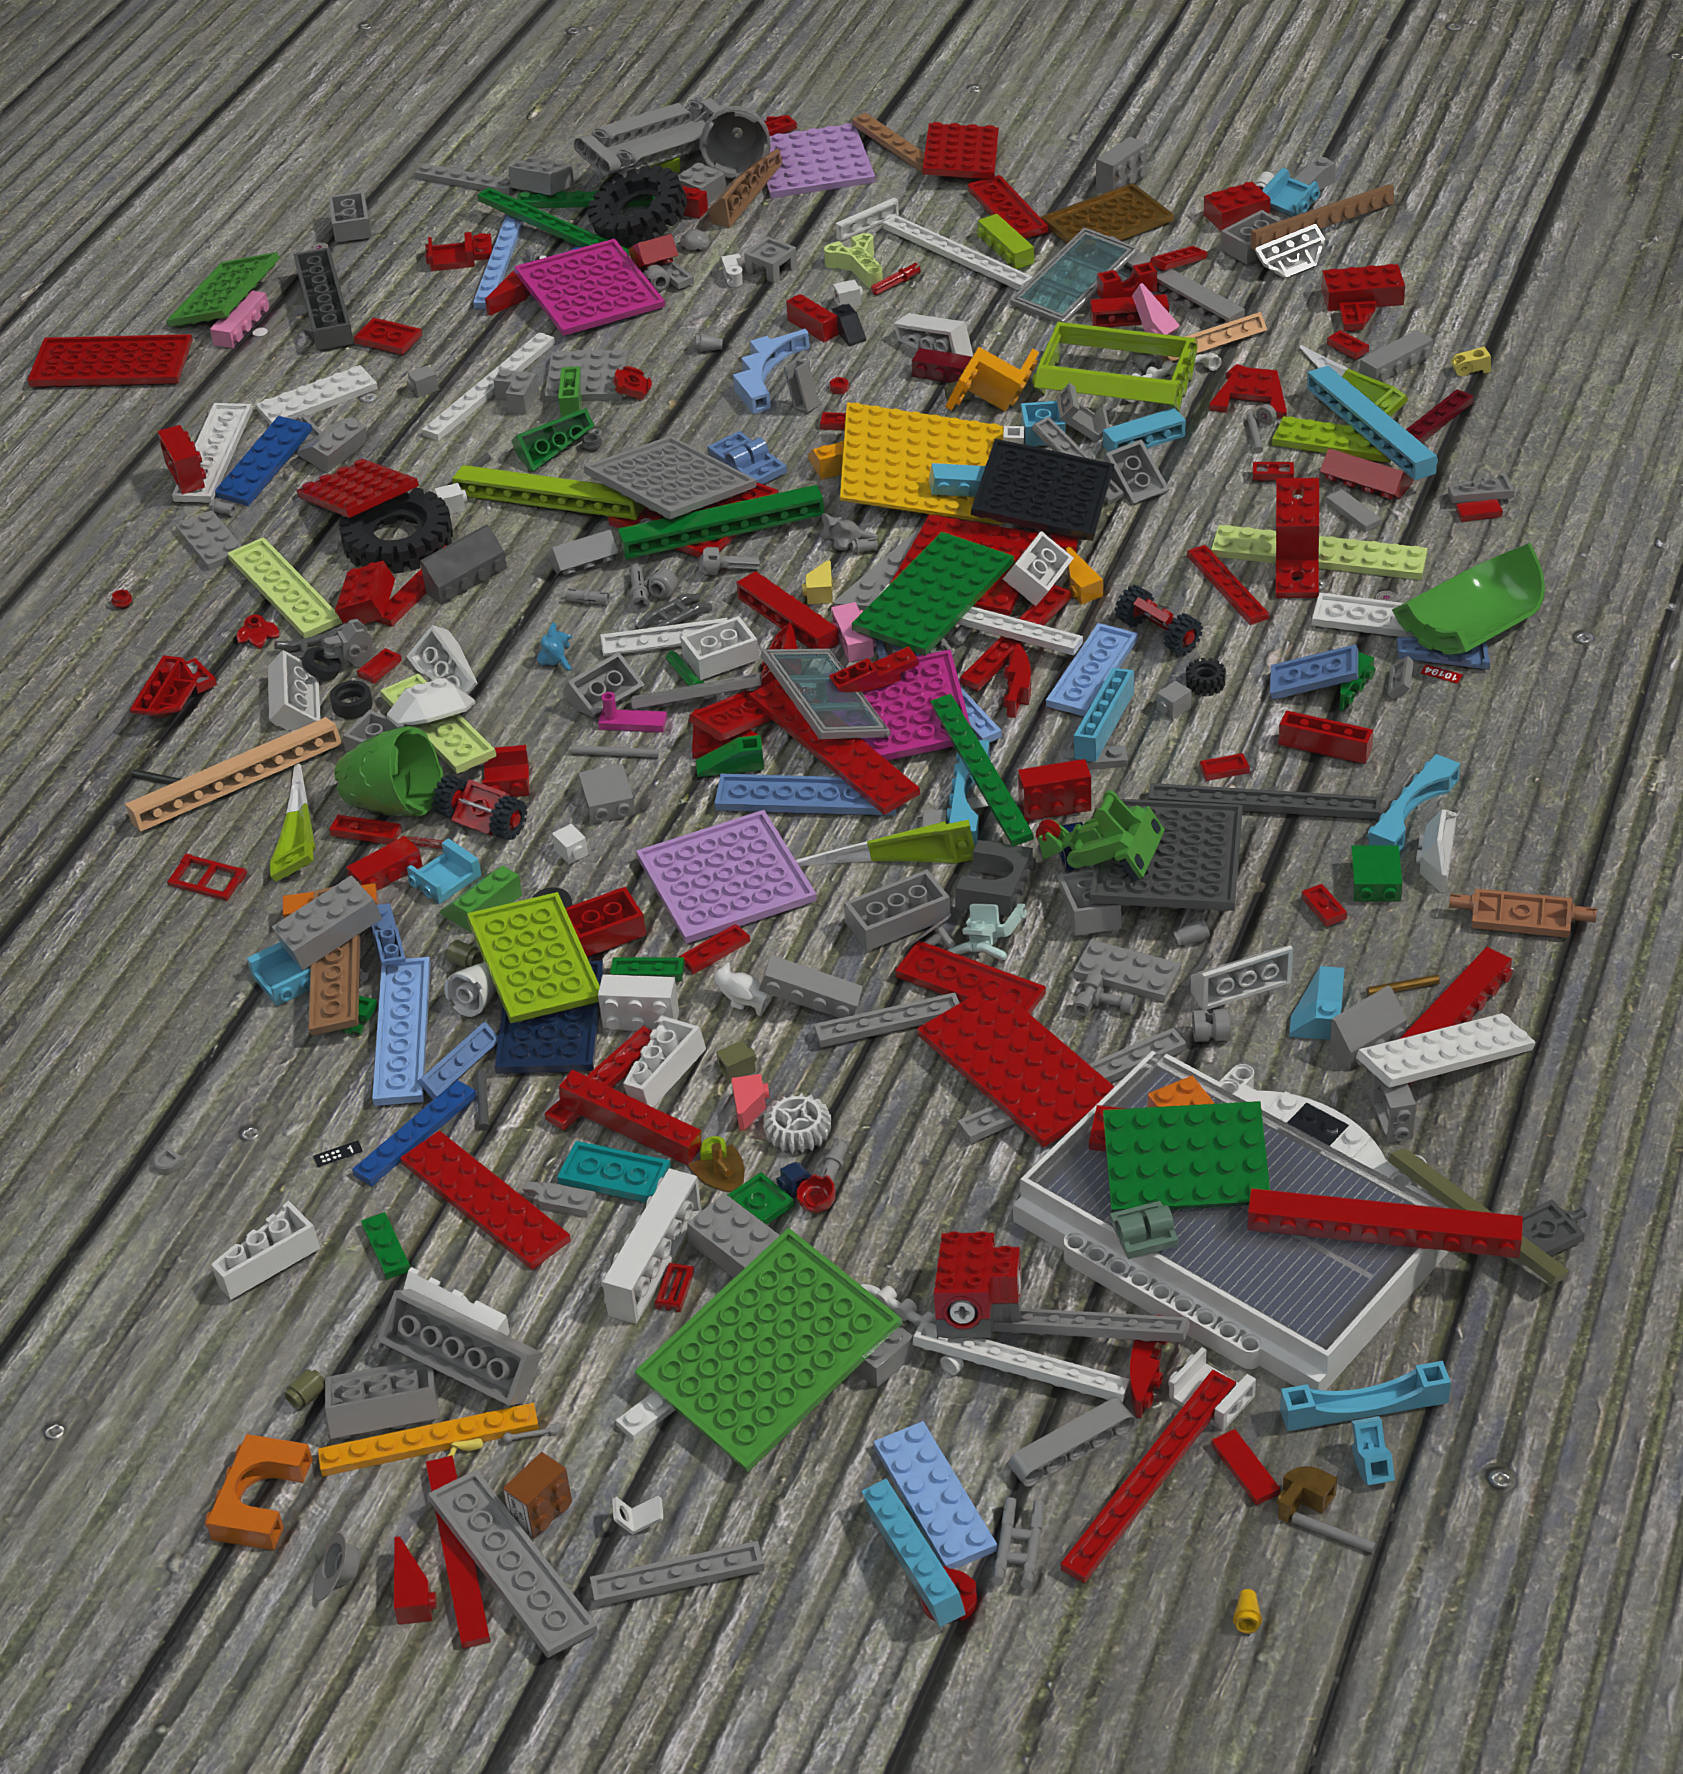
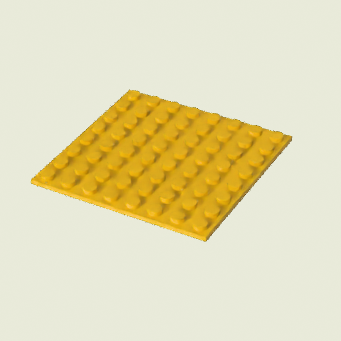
M847 402L839 501L1002 525L1001 522L970 515L975 497L931 495L929 475L932 463L986 466L994 440H1003L1004 426L995 423H982L975 420H962L956 417L949 418L936 414L929 415L916 411L909 412L896 408L889 409L876 405L870 406L857 402Z

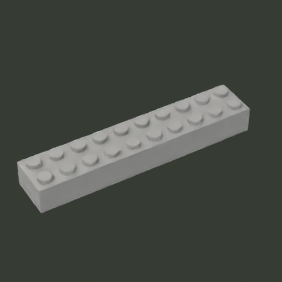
M725 1193L687 1222L689 1243L734 1278L780 1236ZM900 1326L854 1371L878 1388L914 1357V1345H912L914 1336Z

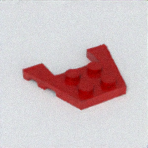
M1238 366L1209 404V411L1227 413L1231 398L1271 402L1270 405L1275 409L1277 418L1287 417V409L1277 370Z

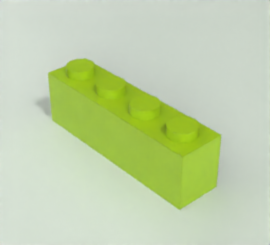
M998 214L978 220V237L991 247L997 255H1000L1007 264L1011 265L1014 269H1019L1034 263V246Z

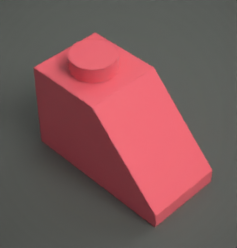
M761 1074L731 1078L739 1131H744L766 1109L765 1098H770L768 1083L763 1084Z

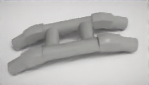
M1011 1497L1005 1498L1002 1528L992 1578L994 1585L1000 1586L1003 1584L1007 1563L1024 1565L1021 1580L1022 1588L1030 1589L1032 1587L1042 1532L1045 1502L1033 1501L1030 1530L1013 1528L1016 1499ZM1011 1539L1028 1541L1026 1553L1010 1552Z

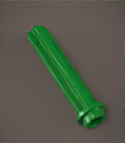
M673 650L668 652L666 660L688 686L705 683L698 679L677 652Z

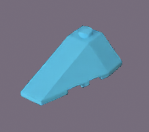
M1319 967L1291 1015L1289 1037L1330 1040L1332 1018L1339 1015L1342 1008L1344 968Z

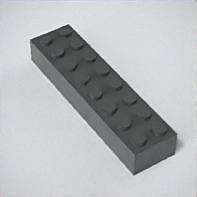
M330 247L293 254L316 350H328L333 347H344L354 344L351 325Z

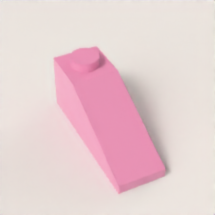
M1141 283L1132 296L1144 331L1174 335L1180 325L1146 286Z

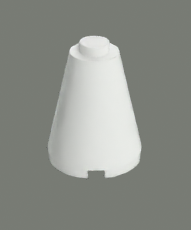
M485 962L451 974L444 983V992L447 1000L451 999L455 1004L453 1008L458 1013L467 1017H473L481 1013L497 991Z

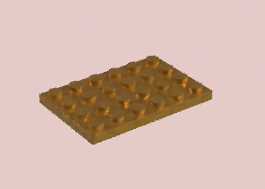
M1130 183L1043 215L1041 219L1048 225V229L1068 244L1084 227L1103 235L1123 240L1174 221V214L1134 183ZM1086 239L1076 251L1081 255L1088 254L1095 250V244L1097 243Z

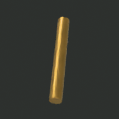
M1438 974L1371 986L1367 987L1366 991L1369 997L1389 985L1393 992L1440 984V978Z

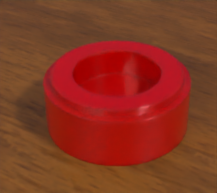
M843 377L833 378L829 382L830 391L834 394L846 393L849 390V381Z

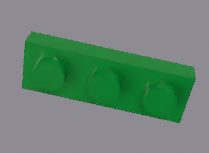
M613 957L610 975L675 977V981H682L685 965L684 957Z
M382 1212L361 1220L362 1228L386 1280L407 1273L410 1269V1264L386 1213Z

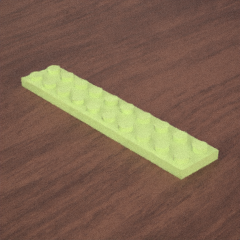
M1218 525L1211 551L1216 557L1276 564V531ZM1319 536V569L1422 580L1428 548Z

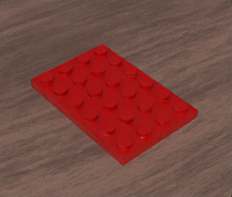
M929 123L922 175L994 179L999 127L993 125H986L984 127L977 126L976 124Z
M359 459L354 461V464L349 467L338 468L336 473L325 474L319 477L320 480L303 484L302 488L297 489L296 492L301 499L350 518L418 487L419 483L417 478L365 459Z

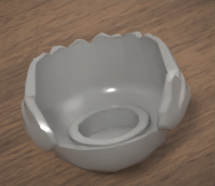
M692 229L681 237L680 242L682 247L686 249L706 251L710 244V239L704 231Z

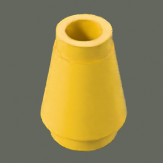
M1251 1589L1240 1591L1233 1615V1623L1237 1630L1242 1633H1254L1262 1624L1257 1595Z

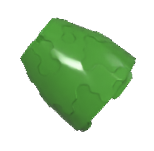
M406 726L383 732L358 744L338 760L334 774L335 780L339 784L336 788L346 804L357 809L380 813L386 816L403 817L424 815L433 807L431 805L434 801L432 800V795H435L433 791L434 788L437 789L438 786L436 784L438 781L441 782L443 770L439 765L437 754L428 735L419 728Z

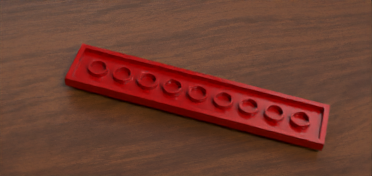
M777 679L749 694L752 703L883 815L920 795V787L861 738L819 739ZM796 685V687L799 689V691L804 696L809 705H820L816 700H814L810 695H808L804 690H802L798 685ZM816 713L825 727H847L831 713Z

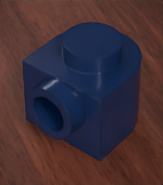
M793 1162L780 1169V1176L777 1177L776 1181L778 1187L791 1198L797 1197V1188L812 1175L799 1162Z

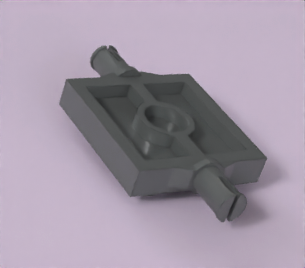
M1551 1199L1519 1214L1523 1216L1522 1235L1549 1256L1584 1241L1585 1233L1575 1222L1587 1216L1583 1207L1567 1212Z

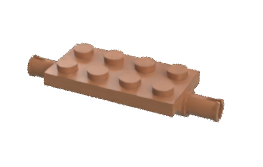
M1476 888L1475 893H1472V895L1450 893L1449 908L1467 909L1473 912L1471 928L1569 938L1570 926L1573 920L1595 923L1597 907L1575 906V903H1572V898Z

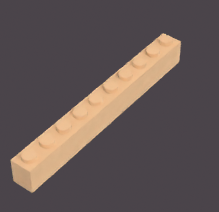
M325 717L130 801L125 806L131 823L141 832L341 745L342 742L337 726Z

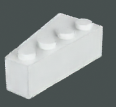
M908 313L894 323L898 341L911 347L973 356L964 321Z

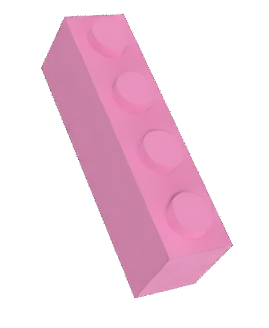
M250 290L248 296L239 302V306L234 308L227 318L219 319L210 329L213 345L233 349L268 311L269 302L266 293Z

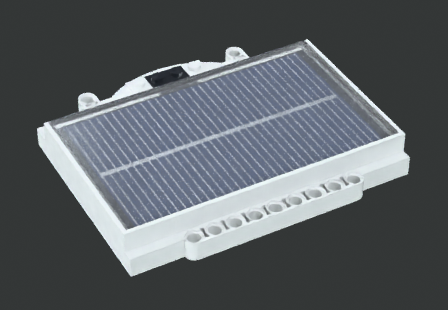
M1151 1051L1097 1104L1127 1109L1147 1108L1148 1093L1193 1075L1215 1104L1261 1101L1270 1190L1449 1208L1437 1198L1420 1190L1422 1188L1420 1185L1389 1163L1371 1136L1347 1116L1322 1103L1290 1094L1286 1091L1283 1093L1255 1090L1254 1069L1247 1064L1236 1065L1220 1081H1217L1168 1054L1163 1057ZM1096 1106L1020 1179L1021 1197L1013 1204V1222L1063 1250L1064 1261L1072 1268L1154 1316L1189 1317L1190 1328L1187 1333L1188 1336L1245 1369H1255L1261 1366L1293 1386L1308 1384L1311 1389L1323 1391L1328 1389L1449 1252L1445 1250L1247 1230L1249 1205L1170 1210L1174 1221V1230L1179 1239V1246L1127 1259L1110 1222L1111 1204L1106 1152L1089 1150V1139ZM1416 1155V1156L1419 1157L1421 1160H1423L1425 1163H1427L1426 1160H1425L1423 1157Z

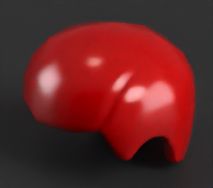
M813 1174L797 1188V1201L808 1212L821 1213L826 1211L835 1201V1185L828 1175L820 1177Z

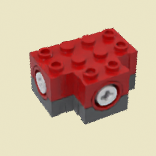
M956 1231L942 1233L934 1288L937 1338H991L993 1322H1020L1023 1294L1020 1247L1007 1245L996 1247L995 1233L977 1231L975 1233H959Z

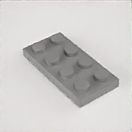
M212 510L175 524L176 531L209 571L230 563L228 552L242 547Z
M1090 940L1074 969V978L1085 981L1090 972H1097L1103 975V986L1165 1002L1181 972V963Z

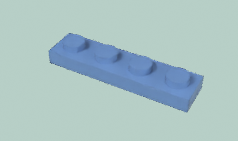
M484 1021L417 1082L434 1100L498 1043V1036Z

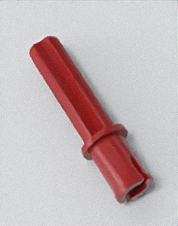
M913 263L904 269L900 268L895 274L871 286L872 293L879 295L902 282L906 283L909 278L921 273L920 266L917 263Z

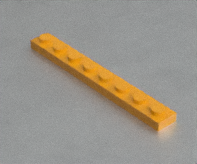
M533 1402L318 1448L321 1474L324 1477L450 1450L452 1448L450 1444L455 1441L480 1438L483 1442L501 1439L505 1433L518 1434L539 1430L535 1405Z

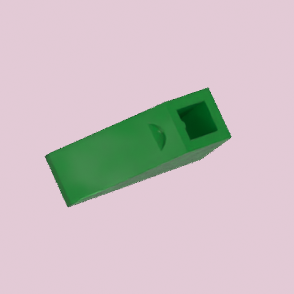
M1358 652V679L1339 684L1340 711H1344L1348 704H1352L1357 693L1362 692L1367 681L1374 677L1376 671L1374 657Z
M761 735L738 737L697 759V776L703 777L764 770Z

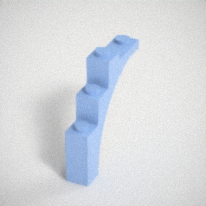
M806 329L773 339L764 336L750 341L751 355L741 358L743 372L733 374L734 391L752 414L771 409L770 392L765 387L764 382L772 368L791 354L810 349L809 333Z

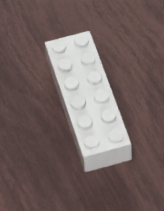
M668 1169L664 1178L661 1177L659 1179L654 1195L648 1198L642 1215H638L634 1229L631 1234L628 1233L626 1235L624 1246L620 1252L615 1254L611 1268L602 1277L601 1286L604 1290V1304H606L608 1316L634 1324L638 1323L662 1281L668 1263H672L688 1235L687 1222L702 1211L697 1176Z

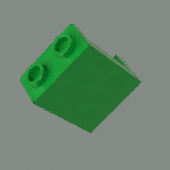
M1351 845L1350 867L1353 873V900L1401 901L1403 884L1399 845Z

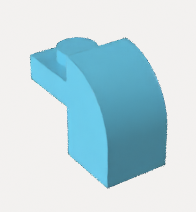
M1376 1416L1351 1421L1354 1438L1352 1450L1355 1463L1363 1481L1367 1485L1394 1481L1392 1453L1385 1447L1382 1419Z

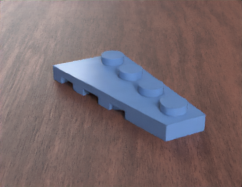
M1397 637L1398 658L1403 659L1409 656L1412 660L1490 669L1486 641L1461 654H1443L1442 651L1430 650L1418 643L1416 637Z

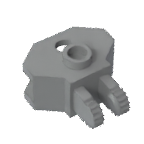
M358 619L349 620L341 631H337V635L323 640L325 647H329L324 649L325 658L342 657L344 661L348 660L355 667L365 665L372 657V637L367 633L366 626Z

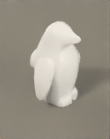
M727 962L714 973L715 983L731 999L730 1004L733 1007L743 1010L745 1005L755 1008L756 1014L760 1017L762 1016L773 995L759 991L761 984L759 980L746 973L731 972L730 962Z

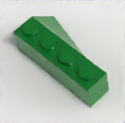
M587 408L520 433L511 442L518 458L533 472L584 433L589 432L594 427V423Z

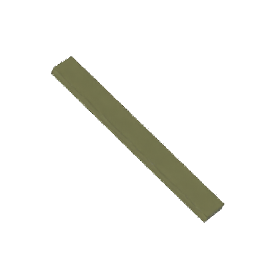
M1407 1148L1390 1154L1388 1158L1389 1163L1450 1209L1492 1213ZM1522 1235L1520 1258L1516 1259L1551 1285L1566 1279L1570 1271Z

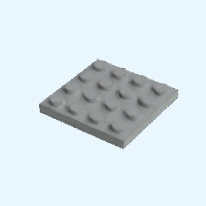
M598 349L594 351L552 352L545 391V402H559L561 368L581 366L582 401L623 400V395L615 391L616 386L613 383V376L618 368L622 370L624 366H627L628 350Z

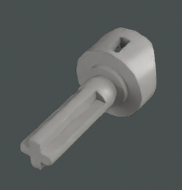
M707 547L700 556V571L705 575H717L720 567L759 570V558L720 556L718 547Z

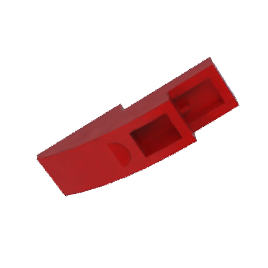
M1016 644L1013 653L1010 652L1009 666H1006L1004 671V679H1007L1008 695L1004 697L1003 706L1007 708V717L1016 718L1020 704L1029 705L1031 698L1030 663L1025 650L1020 644Z
M908 646L873 663L869 658H866L829 675V679L840 692L869 691L901 681L900 674L918 666L919 661Z
M1134 1341L1130 1359V1397L1137 1418H1142L1145 1409L1151 1408L1154 1399L1153 1391L1161 1386L1163 1373L1160 1372L1161 1348L1163 1345H1167L1168 1341Z

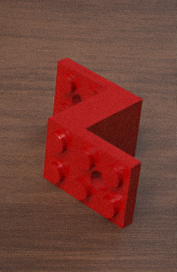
M1276 478V598H1318L1319 478ZM1294 495H1301V496H1303V497H1302V498H1299V499H1296V498H1294L1293 496H1294ZM1301 577L1302 580L1294 581L1292 578Z

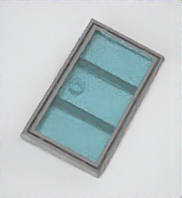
M1084 227L1010 299V304L1053 322L1066 323L1097 293V273L1110 270L1118 272L1139 250L1133 245Z
M830 649L762 650L761 658L819 739L878 738L891 735V731L862 692H840L831 682L829 675L844 668Z

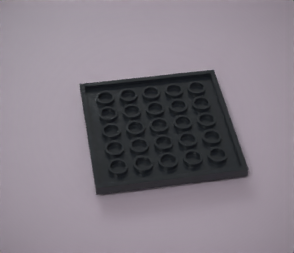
M995 439L970 515L996 520L1001 523L1015 524L1020 527L1057 533L1062 536L1093 541L1115 464Z

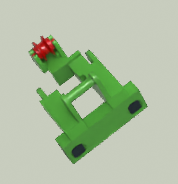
M1106 791L1104 793L1103 803L1094 813L1095 818L1087 820L1083 826L1080 823L1075 825L1072 832L1066 830L1057 821L1050 819L1041 821L1036 830V838L1044 859L1070 846L1072 851L1067 857V862L1071 867H1089L1115 858L1116 861L1120 860L1119 865H1123L1122 869H1126L1125 874L1129 873L1127 877L1131 878V882L1144 877L1165 831L1149 806L1141 808L1136 805L1128 808L1113 791Z

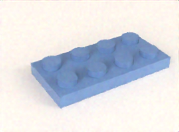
M1356 644L1271 665L1270 695L1272 699L1285 698L1290 695L1306 693L1311 690L1357 680L1358 648Z

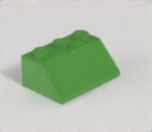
M502 865L489 872L442 908L440 914L472 933L467 921V913L513 903L522 896L519 875Z

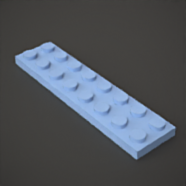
M429 957L408 958L406 962L381 966L372 1098L374 1106L423 1102L424 1089L417 1081L425 1074L431 965Z

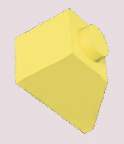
M825 561L806 574V583L802 584L803 596H807V604L833 603L831 561Z

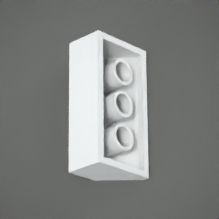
M282 650L268 666L269 721L286 730H294L320 720L319 678L305 671L302 666V660Z
M1291 945L1278 947L1192 974L1190 992L1201 1009L1208 1010L1290 984L1292 978L1293 947Z

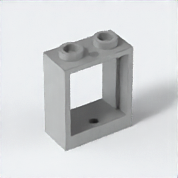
M1372 1073L1370 1100L1387 1143L1413 1139L1416 1103L1408 1084L1405 1083L1389 1088Z

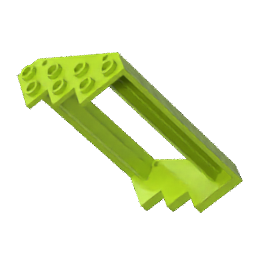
M1057 322L1045 352L1040 358L1037 373L1033 374L1032 384L1041 395H1045L1046 389L1062 391L1070 383L1075 386L1076 393L1167 404L1170 409L1175 408L1180 412L1182 396H1186L1188 381H1192L1198 341L1196 338ZM1062 343L1180 358L1171 380L1054 366V364H1059Z

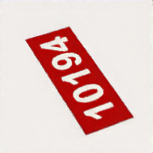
M1426 664L1420 674L1458 683L1463 676L1460 673Z

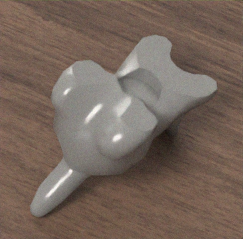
M826 513L822 514L824 529L820 531V536L823 539H834V547L839 551L848 550L851 547V540L858 538V540L878 538L877 534L860 530L853 521H842L841 516L836 518Z

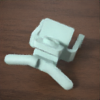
M1019 903L1004 924L999 922L997 905L971 904L969 906L970 917L966 921L967 927L963 929V934L969 935L970 941L952 947L947 951L958 955L966 952H980L1001 961L1007 958L1006 952L992 945L997 942L999 937L1011 935L1021 919L1026 917L1027 910H1023L1025 904Z

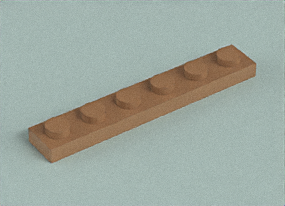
M866 112L852 119V125L920 172H923L925 155L923 151Z

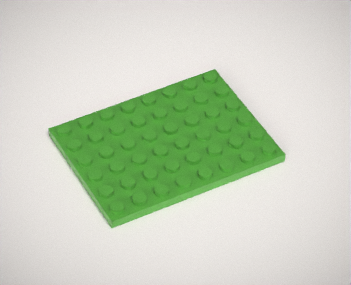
M788 1227L635 1370V1374L748 1473L897 1330L903 1322L900 1316Z

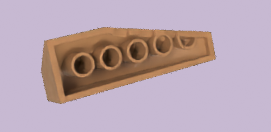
M775 149L759 159L725 188L709 207L708 212L712 224L730 228L782 165L780 149Z

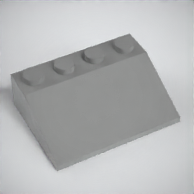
M413 1360L326 1377L325 1411L331 1439H348L354 1434L364 1432L366 1434H374L381 1429L390 1427L400 1429L416 1422L426 1424L440 1418L434 1368Z

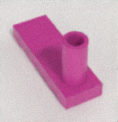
M605 692L602 694L603 711L598 722L599 730L664 733L667 712L617 710L614 693Z

